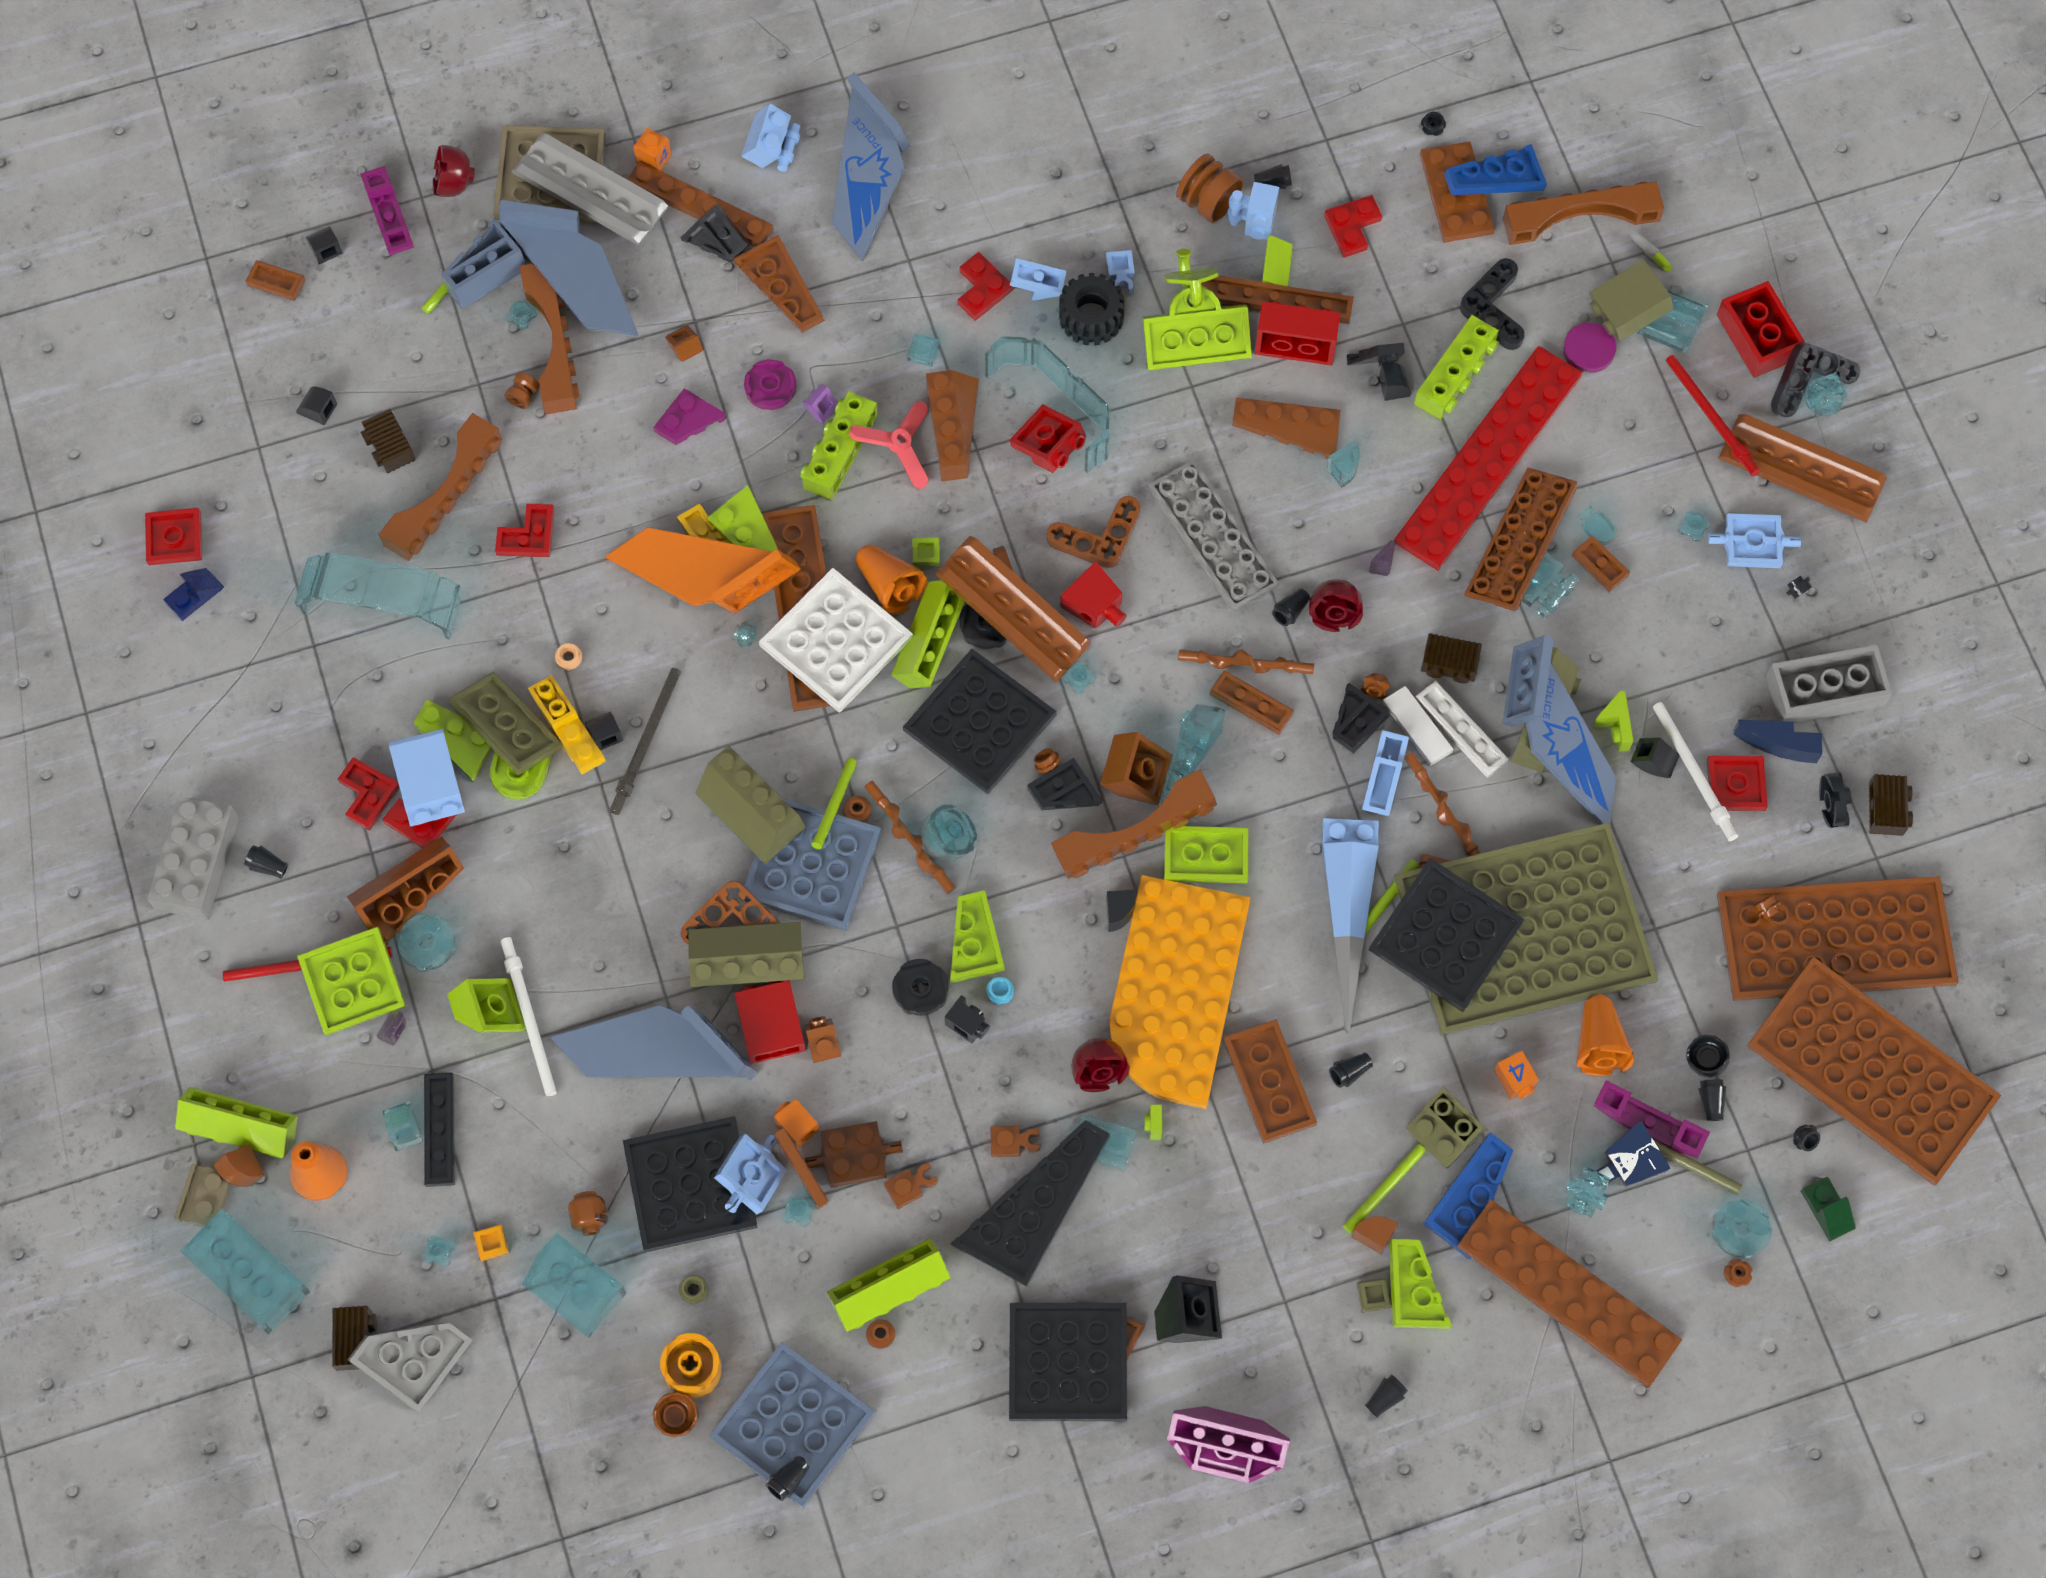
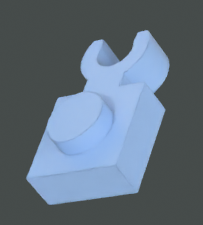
M1132 250L1106 252L1108 280L1110 278L1115 280V286H1125L1128 288V294H1132L1133 282L1130 278H1134L1135 274Z

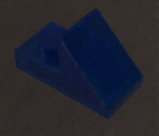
M207 568L188 571L180 574L184 583L163 600L181 621H184L220 592L224 586Z

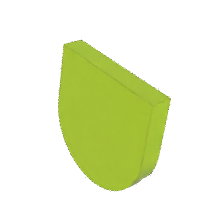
M494 752L490 766V777L494 788L499 794L508 799L521 800L531 797L542 787L552 755L517 775Z

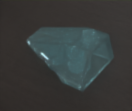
M1196 704L1192 711L1187 710L1179 722L1181 728L1159 806L1169 795L1175 781L1193 773L1223 731L1226 710L1220 707Z

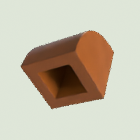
M250 1145L225 1153L214 1163L220 1176L235 1186H252L264 1176Z
M1370 1217L1361 1221L1355 1227L1351 1237L1382 1254L1398 1223L1386 1217Z

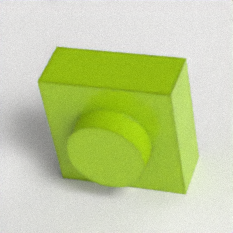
M939 537L912 538L913 566H940Z
M1150 1105L1149 1114H1144V1131H1150V1140H1161L1162 1105Z

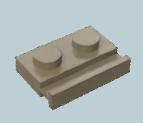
M192 1163L174 1218L176 1221H184L189 1224L217 1230L231 1184L224 1180L216 1169Z

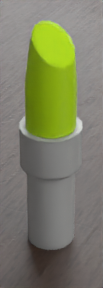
M1640 232L1632 238L1645 252V255L1664 271H1671L1673 269L1668 260L1660 253V250L1654 244L1652 245Z

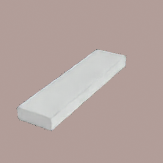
M1434 681L1415 696L1423 710L1487 778L1508 762L1509 758L1437 681Z

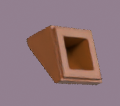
M688 325L665 337L681 362L703 351L698 335Z

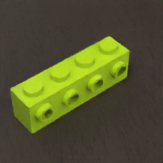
M1471 315L1417 391L1414 405L1439 420L1444 417L1446 412L1451 414L1457 405L1458 400L1456 398L1460 393L1464 395L1472 382L1470 378L1473 374L1478 375L1485 365L1484 359L1487 354L1492 356L1497 349L1499 342L1496 339L1499 330Z
M850 391L847 392L844 399L841 398L838 401L835 417L827 422L822 441H818L812 451L813 458L809 464L806 463L803 466L800 474L804 490L830 501L834 499L863 442L856 441L850 437L849 431L851 427L871 428L878 416L876 402Z
M942 580L928 582L909 629L913 633V637L900 651L891 676L909 689L931 687L965 602Z
M189 1087L178 1099L175 1129L184 1131L189 1135H199L213 1139L215 1142L228 1143L240 1148L250 1145L254 1151L265 1153L270 1157L284 1158L294 1146L298 1116Z
M929 1238L828 1290L827 1294L840 1322L848 1332L862 1327L866 1322L879 1315L887 1314L891 1309L904 1302L912 1301L919 1294L940 1286L951 1277L939 1250Z

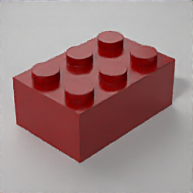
M1769 281L1722 299L1716 315L1753 378L1785 366L1794 346L1801 342L1806 343Z
M1276 301L1262 302L1255 355L1332 366L1341 313L1334 312L1331 309H1311L1304 305H1283Z

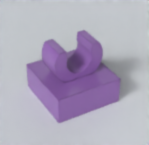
M820 384L816 390L811 391L812 395L807 400H804L803 404L816 421L824 423L836 409L838 401L828 386Z

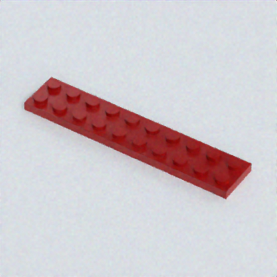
M1538 345L1397 534L1394 544L1439 571L1580 380L1583 372Z

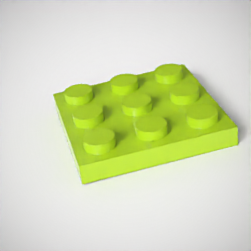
M379 927L297 956L325 1036L407 1007Z

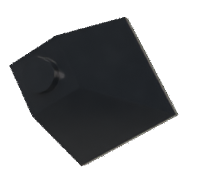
M1178 1275L1173 1276L1154 1311L1157 1341L1184 1343L1222 1339L1216 1281Z

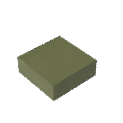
M1386 1278L1357 1282L1362 1313L1391 1309Z

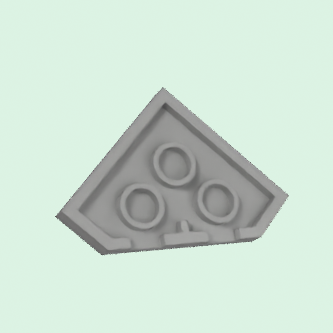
M449 1322L367 1335L348 1358V1361L419 1413L472 1342V1339Z

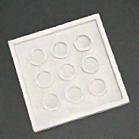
M832 568L759 641V646L840 713L906 646L913 637V633Z

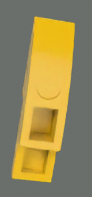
M552 675L528 688L555 736L562 743L565 752L571 761L575 763L581 774L606 762L604 755L580 721L575 709Z

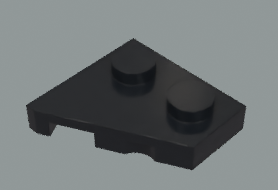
M1074 758L1027 785L1028 791L1041 811L1099 806L1102 804V799Z

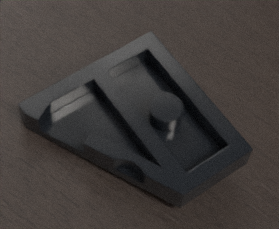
M714 205L680 237L682 241L694 244L708 253H714L719 258L728 262H733L734 258L751 245L719 205Z
M1404 343L1377 345L1360 350L1356 354H1347V366L1378 362L1381 367L1382 363H1394L1405 354Z
M1348 683L1332 735L1334 740L1354 754L1389 718V711L1354 685Z

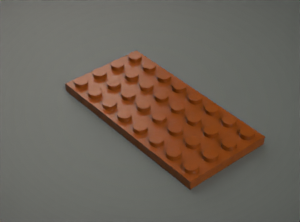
M1940 876L1730 890L1717 893L1733 1001L1782 998L1813 957L1861 992L1956 986L1959 982ZM1774 895L1777 902L1781 901V904L1777 906L1779 912L1771 917L1764 919L1762 915H1756L1757 911L1754 905L1763 899Z
M1815 957L1809 961L1746 1045L1933 1186L1938 1184L2001 1097V1094Z

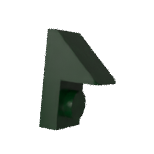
M1828 1176L1801 1190L1803 1197L1829 1242L1856 1229L1849 1199L1847 1196L1842 1199L1839 1197Z

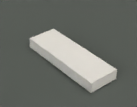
M1406 686L1383 699L1382 704L1409 737L1429 766L1434 765L1453 752L1451 745Z

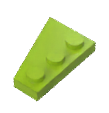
M985 890L958 896L950 984L1005 971Z

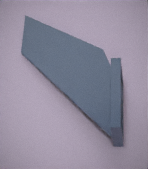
M500 200L499 215L501 227L509 237L513 238L586 329L638 336L602 245L580 234L578 211Z
M657 1005L550 1037L587 1077H745L751 1080L758 1073L708 1018L690 1005H687L680 1013Z

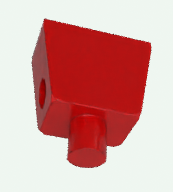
M1094 562L1060 596V607L1094 628L1099 627L1106 619L1115 627H1118L1127 617L1118 608L1122 603L1121 590L1097 562Z

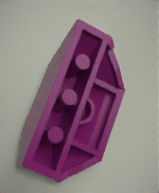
M1206 1406L1174 1410L1167 1438L1190 1469L1245 1483H1251L1275 1470L1283 1469L1290 1438L1263 1420Z

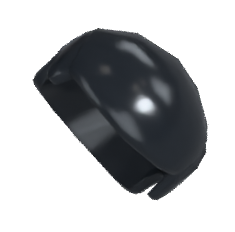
M1705 1034L1691 1042L1687 1048L1686 1058L1691 1070L1699 1076L1711 1078L1720 1075L1726 1070L1730 1060V1053L1724 1041L1717 1036Z

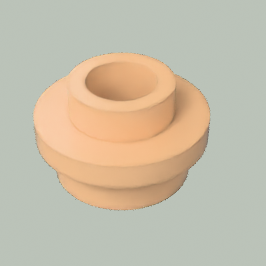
M563 644L555 653L556 663L562 669H575L582 662V652L574 644ZM567 655L574 656V658L569 661H566L564 659Z

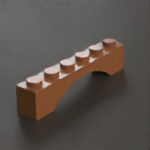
M1643 181L1624 187L1618 185L1599 191L1592 189L1585 193L1574 195L1567 193L1555 198L1542 197L1535 201L1513 202L1510 205H1506L1503 222L1509 245L1535 241L1552 225L1580 215L1611 216L1625 220L1633 225L1658 222L1662 217L1664 205L1657 181L1649 183Z
M533 263L521 265L520 271L526 300L543 315L552 330L551 355L544 372L538 379L545 414L576 410L575 399H580L578 384L572 383L571 376H576L574 361H569L568 353H572L570 337L565 338L564 331L568 330L566 314L561 315L560 308L565 307L564 301Z
M474 413L469 416L457 432L456 458L444 483L422 503L408 510L395 513L378 534L384 547L407 561H410L413 555H417L422 550L426 538L436 532L439 527V521L445 514H449L452 511L461 493L464 494L468 490L475 474L480 473L484 469L489 456L500 448L502 438L498 427Z
M1201 769L1175 781L1163 803L1149 817L1136 825L1109 833L1074 831L1051 842V845L1067 878H1079L1087 874L1091 867L1106 865L1114 859V856L1122 852L1125 854L1130 853L1139 847L1138 844L1146 840L1154 841L1163 836V832L1168 829L1181 828L1189 822V819L1197 815L1202 817L1213 811V807L1217 806L1216 799Z

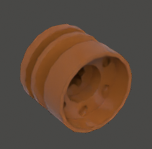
M1207 153L1199 157L1184 174L1177 188L1176 197L1182 202H1186L1190 208L1197 207V212L1213 224L1228 213L1230 208L1229 198L1234 191H1242L1244 180L1231 169L1223 171V164L1220 161H1215V158Z

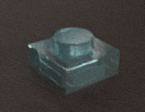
M915 333L907 354V360L933 367L940 347V340Z

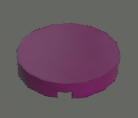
M1582 323L1573 327L1568 332L1564 341V356L1567 362L1578 370L1596 373L1606 369L1612 363L1616 353V341L1613 335L1610 336L1604 326L1596 323Z
M767 359L757 362L745 375L744 390L746 396L754 406L761 409L775 410L782 408L792 400L796 393L797 384L794 372L779 360Z

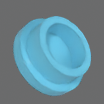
M995 977L987 984L986 995L992 1003L1003 1005L1013 998L1014 986L1005 977Z

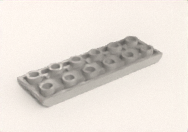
M546 133L540 134L528 152L511 171L512 174L638 246L668 209V205L659 197Z
M1194 460L1148 485L1151 494L1231 610L1235 611L1279 586L1277 579Z

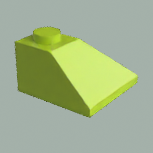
M510 978L466 979L447 994L455 1020L479 1033L526 1030Z

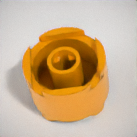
M685 1333L677 1336L676 1339L667 1344L663 1349L660 1358V1369L671 1391L687 1394L694 1399L713 1392L721 1378L722 1363L715 1346L707 1338L696 1333ZM691 1361H695L697 1367H693L692 1371H688L685 1366H689Z

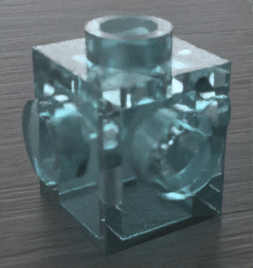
M1837 373L1818 377L1810 383L1805 395V402L1808 408L1813 410L1816 417L1825 414L1826 416L1834 415L1842 407L1847 393Z
M1583 1165L1578 1178L1571 1177L1564 1193L1569 1195L1565 1205L1577 1214L1592 1217L1596 1208L1602 1210L1608 1198V1194L1604 1192L1610 1178Z

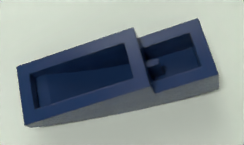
M1739 719L1733 729V734L1747 744L1780 758L1817 764L1822 755V733L1794 732V722Z

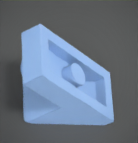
M1016 258L1010 286L1033 291L1032 301L1057 297L1062 294L1066 271Z

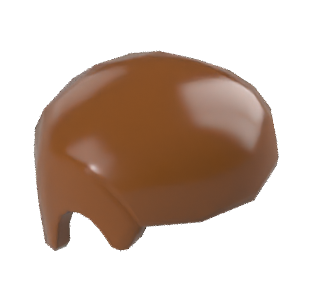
M669 1392L663 1395L656 1403L653 1410V1421L657 1429L664 1435L673 1438L686 1435L693 1429L698 1420L696 1403L687 1394Z

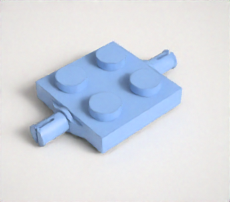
M1727 513L1725 517V533H1708L1707 539L1708 544H1724L1727 566L1781 568L1783 565L1782 551L1784 547L1800 548L1801 536L1784 535L1781 528V515Z
M747 1134L740 1136L714 1178L732 1194L725 1204L726 1210L730 1208L729 1212L735 1213L741 1202L756 1214L762 1212L787 1172V1169L772 1154V1150L778 1143L774 1139V1135H768L763 1145L756 1143Z

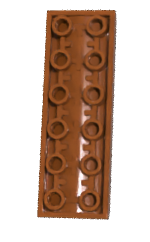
M1747 414L1738 415L1731 432L1740 444H1744L1750 451V457L1760 469L1757 476L1867 523L1887 479L1882 472ZM1725 443L1718 459L1747 471L1742 463H1738L1731 454L1732 450Z
M1527 467L1464 593L1466 597L1492 603L1512 611L1518 610L1576 492L1577 481Z
M969 536L935 573L936 576L1055 683L1062 678L1090 646L1088 639L975 537Z

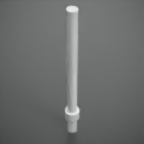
M1662 702L1656 703L1653 709L1712 811L1710 815L1716 825H1720L1728 841L1735 840L1738 834L1729 820L1730 815L1727 809L1719 803Z
M507 937L501 940L506 958L504 961L506 972L511 975L545 1095L553 1096L557 1091L522 976V962L520 957L516 955L512 938Z

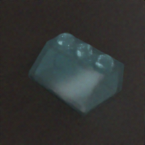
M558 1233L538 1253L522 1283L587 1338L594 1333L627 1294L622 1284Z

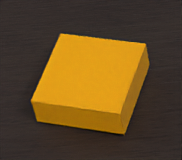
M502 1224L473 1232L481 1261L509 1254Z

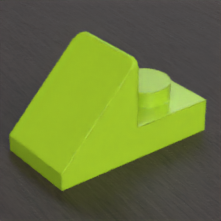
M1625 691L1618 692L1599 714L1593 725L1595 729L1612 727L1611 738L1613 743H1617L1618 752L1629 751L1633 743Z

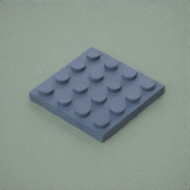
M783 799L798 813L806 828L766 864L755 855L744 885L767 908L847 931L882 829L881 827L836 814L822 849H815L811 844L825 811ZM746 896L744 901L749 902L751 899Z
M781 1342L709 1437L767 1482L769 1481V1476L796 1456L803 1459L809 1466V1470L790 1499L804 1509L875 1415V1411Z

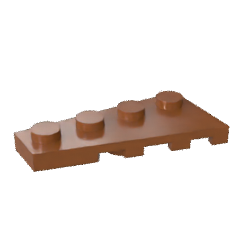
M779 235L733 259L734 263L802 333L825 321Z
M1236 397L1232 426L1263 437L1266 435L1278 439L1280 443L1286 445L1290 443L1302 447L1303 451L1325 455L1326 459L1335 462L1341 410Z

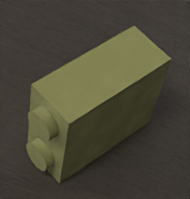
M1644 259L1590 291L1592 302L1589 303L1592 312L1596 317L1601 316L1603 318L1604 328L1610 336L1614 334L1619 342L1674 309L1671 295Z

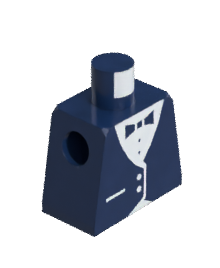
M1641 1121L1604 1152L1609 1163L1597 1169L1596 1172L1604 1185L1619 1177L1623 1185L1627 1187L1665 1173L1671 1168Z

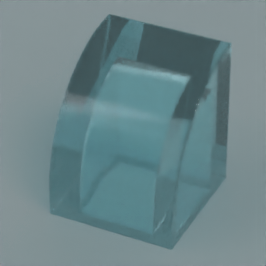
M1356 441L1331 454L1328 458L1327 469L1341 488L1349 484L1357 472L1360 451Z
M410 1101L382 1111L386 1130L395 1151L423 1142Z

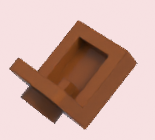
M825 1016L809 1020V1024H805L804 1027L813 1063L841 1057L832 1019H826Z

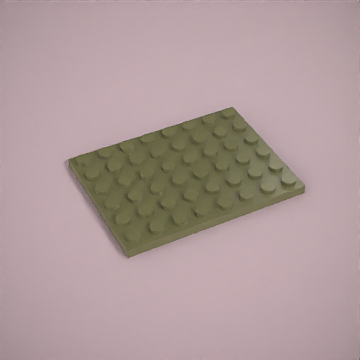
M1609 822L1440 863L1466 882L1525 919L1464 1012H1461L1428 990L1441 1036L1588 1000L1592 995H1608L1658 981ZM1423 868L1395 874L1394 879L1401 900Z

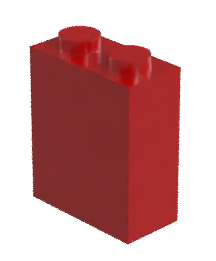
M790 980L771 981L766 986L757 988L754 985L741 988L740 992L734 993L750 1064L806 1052Z

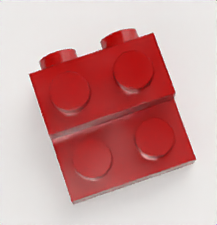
M1042 404L1011 437L1009 442L1013 448L1030 456L1034 464L1053 473L1057 468L1065 467L1068 462V456L1075 449L1080 450L1083 447L1086 434L1080 422Z

